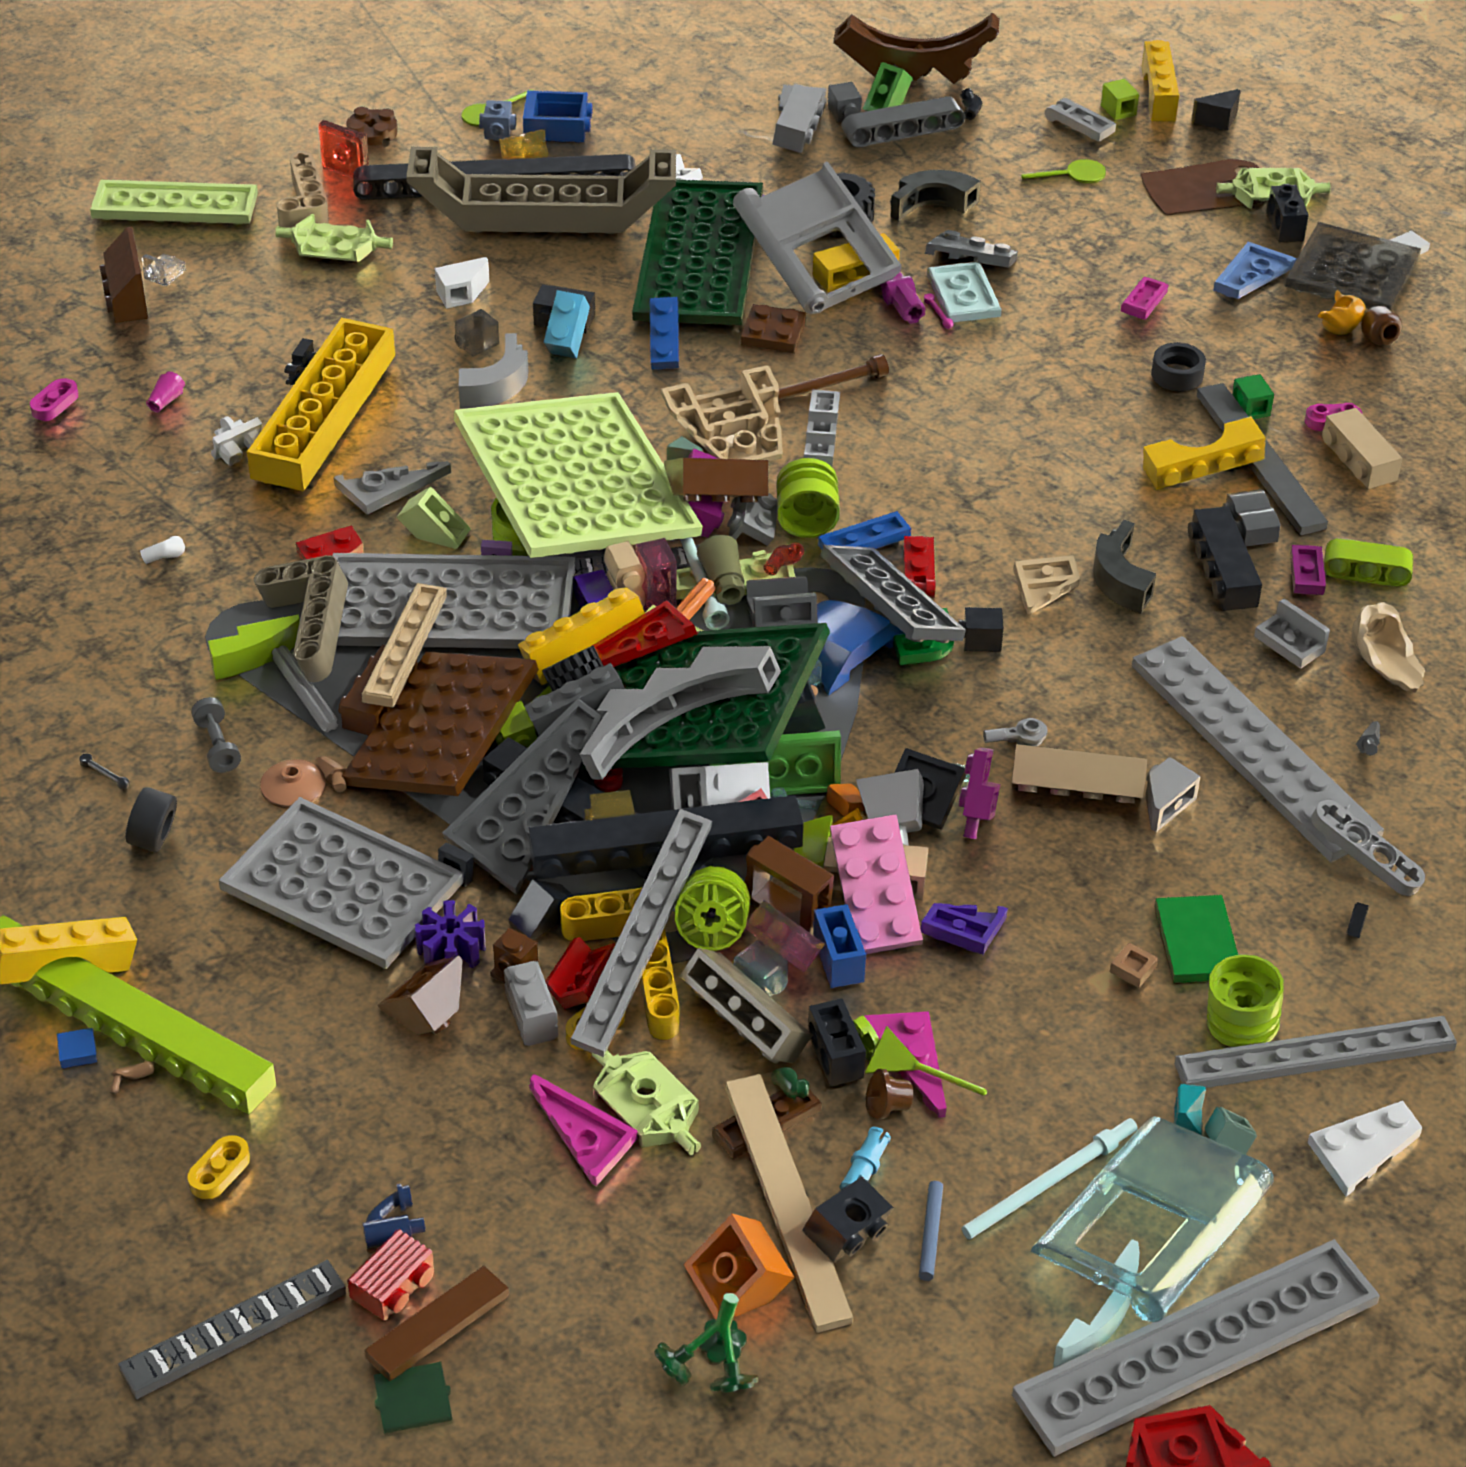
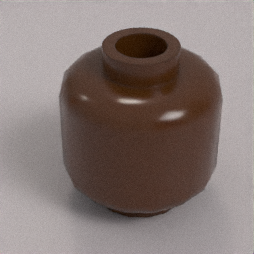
M1376 306L1368 310L1363 316L1360 325L1364 336L1378 346L1392 344L1398 339L1402 331V321L1399 316L1384 306Z

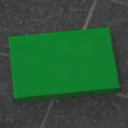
M1223 895L1155 899L1154 907L1173 983L1209 981L1210 974L1216 964L1227 957L1238 955Z

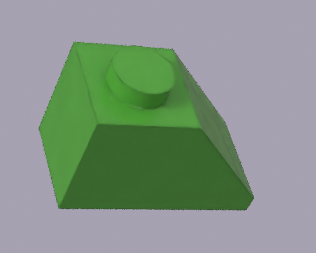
M882 62L863 110L871 111L900 105L905 99L913 78L904 69Z

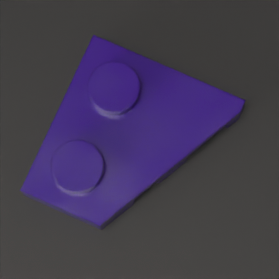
M934 903L921 922V933L984 955L1005 922L1008 908L997 906L996 913L977 912V905L954 906L951 904Z

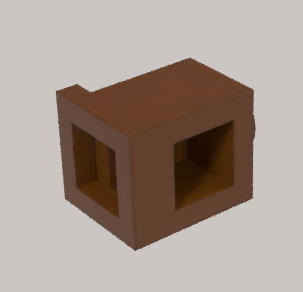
M509 927L493 944L494 968L490 971V976L505 984L504 969L507 967L531 961L539 963L538 942Z

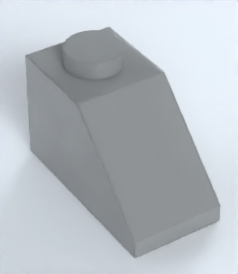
M1168 757L1160 765H1154L1146 777L1148 781L1146 802L1150 826L1155 832L1159 831L1197 799L1201 776L1171 757Z

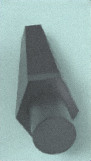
M1378 721L1372 722L1356 743L1359 751L1369 756L1377 753V746L1380 744V724Z

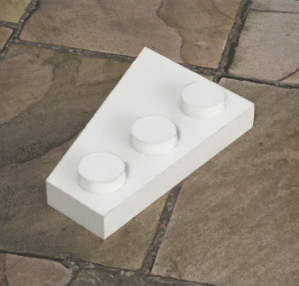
M1400 1101L1310 1133L1308 1144L1345 1197H1347L1355 1190V1186L1364 1178H1370L1388 1158L1393 1159L1416 1140L1421 1134L1422 1126L1406 1104Z

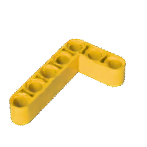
M642 888L567 898L560 907L563 936L570 941L577 937H580L583 941L619 937ZM665 927L640 979L648 1029L654 1038L660 1040L671 1039L680 1030L679 1000Z

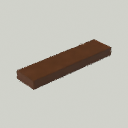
M482 1266L366 1348L365 1358L384 1377L392 1381L509 1296V1287L488 1268Z

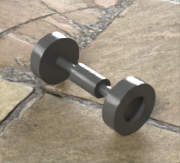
M212 697L197 701L192 707L191 714L196 725L207 728L213 747L207 754L210 768L219 773L235 769L241 762V754L235 744L225 742L219 725L225 716V710L221 701Z

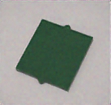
M441 1362L410 1367L392 1381H389L381 1373L374 1374L378 1398L374 1403L375 1408L380 1409L384 1434L452 1420L448 1398L451 1394V1388L445 1383Z

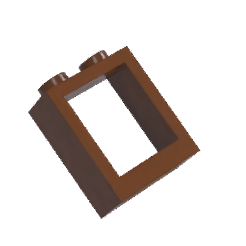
M768 836L759 845H754L746 856L747 873L744 882L750 895V904L810 940L813 937L814 910L831 907L834 875ZM770 875L801 893L802 898H798L770 881Z

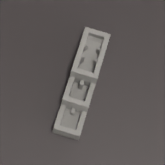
M812 390L804 458H815L826 462L831 467L833 465L840 392Z

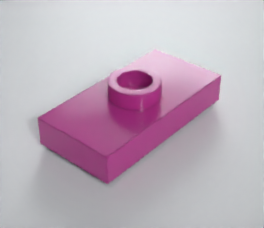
M1144 276L1123 301L1120 312L1146 320L1167 294L1169 284Z

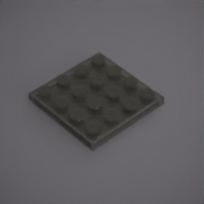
M1318 222L1286 277L1285 287L1334 300L1335 292L1339 290L1344 296L1352 295L1360 298L1367 309L1384 306L1392 311L1420 257L1421 248Z

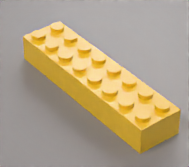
M346 318L339 320L247 450L250 479L305 491L394 359L393 328Z

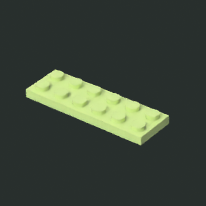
M100 180L90 211L93 219L103 220L123 219L129 221L153 220L156 222L180 221L183 223L250 224L258 191L257 185Z

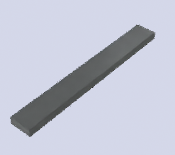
M1224 383L1197 389V398L1223 432L1225 423L1249 417ZM1265 439V459L1247 465L1300 535L1326 530L1328 520Z

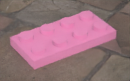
M897 814L830 826L844 903L848 904L866 954L922 945L923 938Z

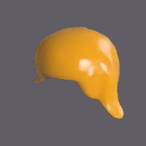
M1337 290L1334 295L1336 303L1332 309L1319 312L1317 317L1323 319L1322 325L1329 332L1336 335H1346L1360 324L1365 313V304L1360 298L1352 295L1344 296Z

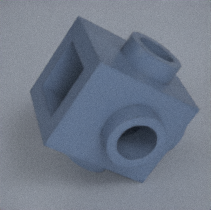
M486 100L485 111L480 113L479 127L484 129V139H493L495 141L510 140L511 131L516 130V114H512V101Z

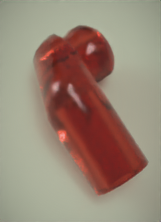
M794 542L790 545L777 547L765 563L764 571L768 575L773 576L777 574L781 566L796 564L804 555L803 546L800 543Z

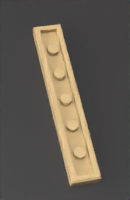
M416 584L362 692L363 703L394 707L447 597V589L445 587Z

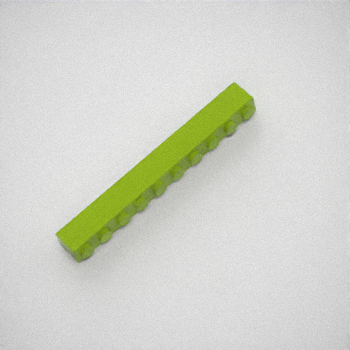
M5 915L0 917V929L24 927ZM65 957L54 960L39 969L30 981L10 983L13 986H21L30 991L40 1001L46 1000L53 1004L63 1014L78 1018L89 1028H93V1031H101L110 1036L118 1045L133 1049L146 1061L158 1063L165 1067L173 1076L182 1077L190 1081L201 1092L213 1094L232 1109L238 1108L250 1115L277 1087L273 1063L82 958Z

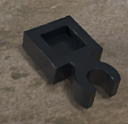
M302 338L293 351L292 362L288 363L284 369V373H289V377L286 380L287 385L293 386L315 356L313 340Z

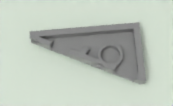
M448 461L426 463L427 469L408 471V466H401L381 471H365L362 478L344 480L343 475H337L334 477V484L337 489L368 515L450 474L451 464Z

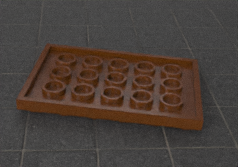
M425 652L418 662L416 671H412L408 677L407 684L401 691L394 707H391L388 712H384L379 720L378 727L372 730L346 768V771L342 774L346 786L459 796L507 721L515 704L519 702L538 672L539 668L536 660Z

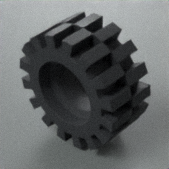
M593 645L545 668L542 672L553 692L567 682L578 680L590 674L591 671L602 667L603 664Z

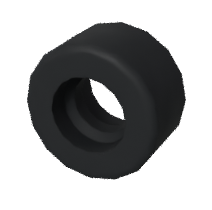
M150 787L143 788L133 805L125 833L126 842L152 852H158L166 840L174 821L177 809L176 796Z

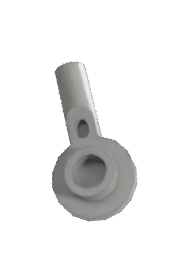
M1035 718L1023 719L1018 722L1016 727L983 731L985 743L1008 741L1017 742L1018 745L1036 747L1041 745L1047 736V726Z

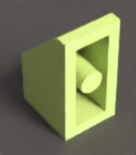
M431 486L409 499L396 517L417 539L454 549L460 546L471 530L466 522Z

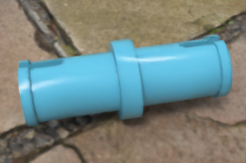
M871 1127L860 1150L855 1151L850 1159L852 1165L840 1184V1190L862 1176L868 1181L871 1175L876 1174L880 1167L879 1159L891 1140L889 1133L886 1132L883 1138L879 1139L884 1130L879 1127Z

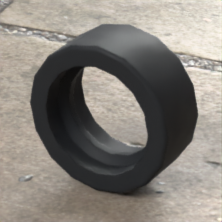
M1179 342L1167 343L1160 346L1154 352L1151 376L1159 386L1168 390H1192L1203 382L1206 357L1201 350L1190 344ZM1181 364L1190 367L1191 369L1179 370L1168 367L1167 365Z

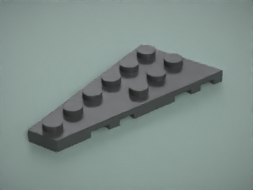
M577 699L442 832L444 839L453 846L473 854L474 862L517 895L532 866L529 827L553 824L583 764L579 754L599 725L602 716L580 699Z

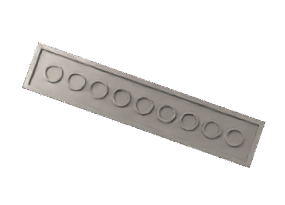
M1183 636L1133 657L1132 667L1328 861L1333 862L1348 855V853L1317 830L1312 824L1311 815L1322 800L1329 799L1339 803L1382 837L1384 829ZM1327 814L1324 817L1329 819L1332 816ZM1341 823L1338 829L1341 830L1344 825ZM1352 831L1347 832V836L1351 841L1356 843L1362 842L1359 834Z
M1334 1239L1013 1387L1012 1396L1052 1455L1056 1456L1376 1305L1380 1295Z

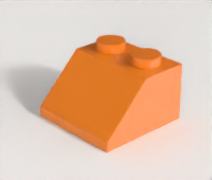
M731 1214L683 1264L715 1320L726 1293H732L739 1298L733 1317L735 1318L769 1304L795 1278L762 1223L758 1220L736 1214Z

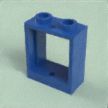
M527 90L523 113V139L585 142V134L590 132L593 113V104L588 103V92ZM537 116H554V117H537ZM562 117H579V118H562Z

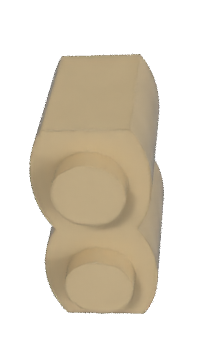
M626 541L607 546L604 562L608 569L606 576L612 588L615 590L627 587L638 595L642 607H644L646 595L642 585L645 579V571L630 542Z

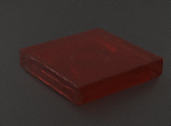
M326 120L318 124L323 169L353 179V173L356 168L369 165L366 134Z

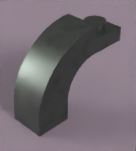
M926 170L907 175L899 180V190L890 199V217L900 221L913 210L924 205H943L964 214L979 203L981 181L967 174L949 170Z
M1123 520L1118 529H1113L1110 535L1100 533L1096 543L1093 576L1097 586L1106 597L1126 609L1142 614L1153 597L1156 573L1139 568L1124 558L1132 546L1135 523Z

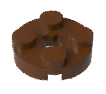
M357 107L354 109V114L346 122L348 137H354V142L360 145H381L383 139L389 137V141H391L398 133L397 119L394 117V111L388 108L380 110Z

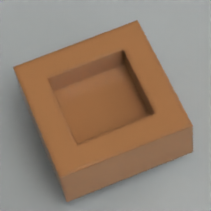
M1128 943L1111 962L1110 973L1140 988L1157 968L1158 958Z

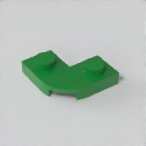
M942 608L945 612L949 614L947 608ZM905 634L893 636V646L899 665L942 659L951 652L954 646V641H949L948 643H940L935 640L914 642L906 638Z

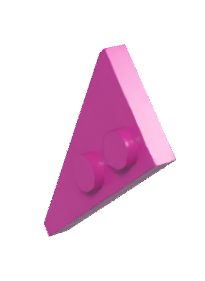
M929 1011L863 1015L874 1028L879 1040L886 1026H888L919 1063L939 1070ZM920 1070L899 1071L904 1080H909L923 1095L922 1101L931 1111L937 1114L938 1118L946 1117L947 1108L940 1078Z
M536 1074L531 1076L530 1091L590 1182L597 1186L636 1142L637 1130Z

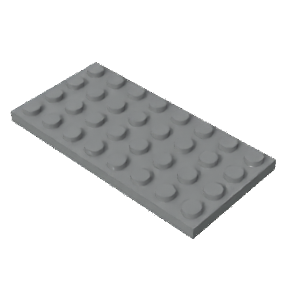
M333 553L332 555L337 559L348 581L337 640L338 646L386 645L417 583L445 587L447 589V597L423 647L519 649L518 644L525 641L528 635L550 628L560 618L570 617L575 557L545 556L530 558L529 556L374 553Z

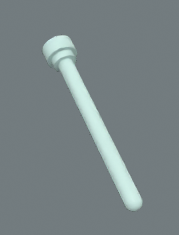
M692 537L680 539L696 583L702 578L708 579L702 564L697 558V549ZM713 593L704 603L705 608L702 615L709 629L720 630L729 623L730 618L726 607L716 601Z

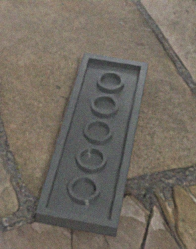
M823 545L820 556L830 564V568L839 572L845 578V582L853 585L862 597L868 599L874 605L877 611L882 612L890 619L892 625L901 629L905 633L906 638L914 642H923V640H935L940 643L963 641L966 629L875 548Z

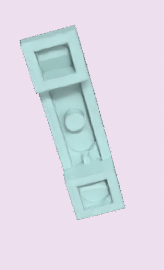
M1131 1239L1114 1263L1109 1286L1114 1291L1091 1324L1088 1325L1075 1318L1057 1343L1053 1363L1054 1368L1101 1347L1119 1327L1133 1296L1139 1265V1243Z

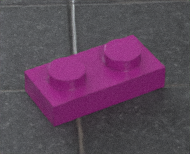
M1292 545L1290 558L1293 593L1324 595L1326 582L1322 546Z

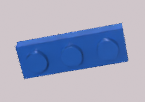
M677 297L650 298L651 370L679 368Z
M898 511L818 536V546L821 550L823 545L871 547L877 549L904 540V536H911L912 528Z

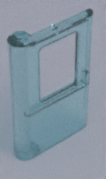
M1150 1117L1034 1244L1031 1252L1090 1279L1095 1284L1102 1285L1130 1298L1131 1306L1139 1318L1150 1322H1159L1273 1186L1274 1176L1264 1163L1165 1119ZM1124 1191L1186 1218L1184 1223L1140 1273H1132L1076 1246Z

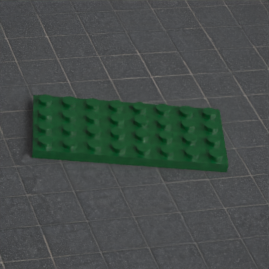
M676 179V186L653 205L632 310L633 321L650 322V298L677 297L678 323L742 325L756 238L735 209L733 199L738 192L746 188L754 189L762 197L763 183Z

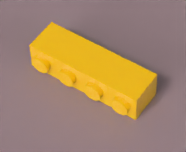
M627 587L618 588L611 591L608 597L597 603L586 604L581 608L580 612L570 617L556 620L550 628L528 635L525 641L518 644V647L524 659L536 660L539 670L534 679L541 685H544L548 682L542 670L591 647L642 616L645 612L637 594Z

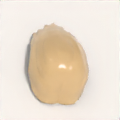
M1385 602L1362 607L1352 626V638L1356 648L1364 660L1387 681L1394 685L1398 684L1405 691L1410 690L1415 693L1419 687L1424 685L1422 678L1424 677L1425 668L1419 664V660L1414 655L1413 644L1403 629L1399 613L1393 606Z

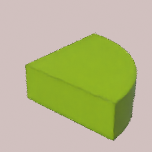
M862 1015L853 1020V1023L865 1047L866 1059L870 1062L880 1040L870 1022Z

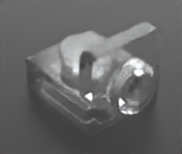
M164 253L158 258L147 254L141 257L144 278L163 286L169 285L186 270L185 261Z

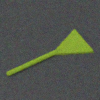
M886 1026L865 1071V1074H871L878 1068L886 1069L887 1072L920 1070L982 1096L987 1094V1090L919 1063L888 1026Z

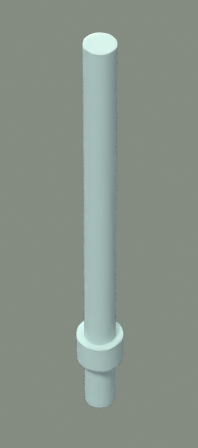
M1128 1118L1113 1129H1105L1093 1137V1142L962 1226V1233L967 1239H972L1100 1154L1107 1155L1118 1148V1142L1137 1131V1124L1133 1119Z

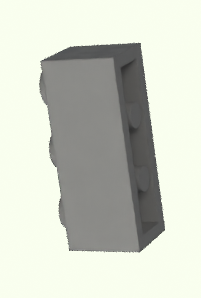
M794 84L776 123L772 145L802 153L805 144L810 145L813 132L816 131L819 117H822L825 108V102H821L823 91Z

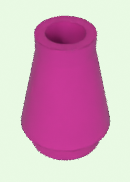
M172 371L161 374L150 397L146 401L148 408L153 412L159 413L165 406L182 395L183 388L185 387L183 379Z

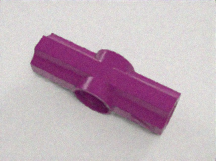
M899 271L895 277L880 284L885 303L887 305L893 304L903 320L913 324L919 322L920 318L925 315L926 307L916 294L915 284L911 276L904 277L901 271Z

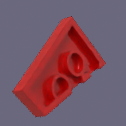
M666 600L594 644V647L603 666L611 663L615 667L698 633L694 624Z

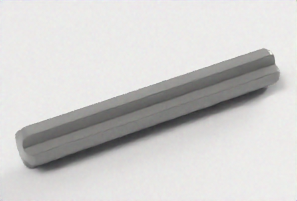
M282 645L279 648H274L272 650L273 661L319 727L324 732H329L331 729L335 730L338 726L336 716L312 682L307 681L291 652L286 646Z

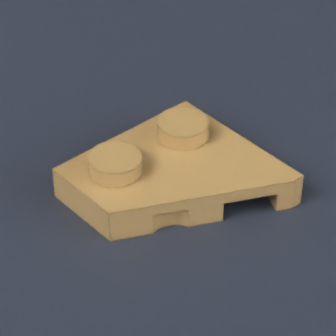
M1073 555L1014 562L1013 570L1026 614L1034 613L1079 586L1081 578Z

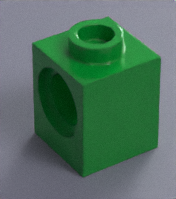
M1257 374L1235 378L1232 395L1249 417L1251 416L1253 420L1270 417L1274 392L1262 375Z

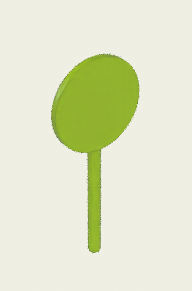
M527 91L504 101H512L513 103L526 97ZM479 103L466 107L462 111V120L469 125L479 126L480 113H484L486 104Z
M1080 159L1071 162L1066 170L1022 174L1021 178L1030 179L1069 175L1078 182L1095 183L1105 177L1106 169L1097 161Z

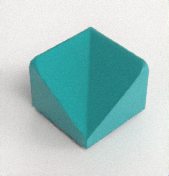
M1180 1084L1174 1104V1132L1176 1135L1202 1136V1107L1206 1092L1204 1086Z

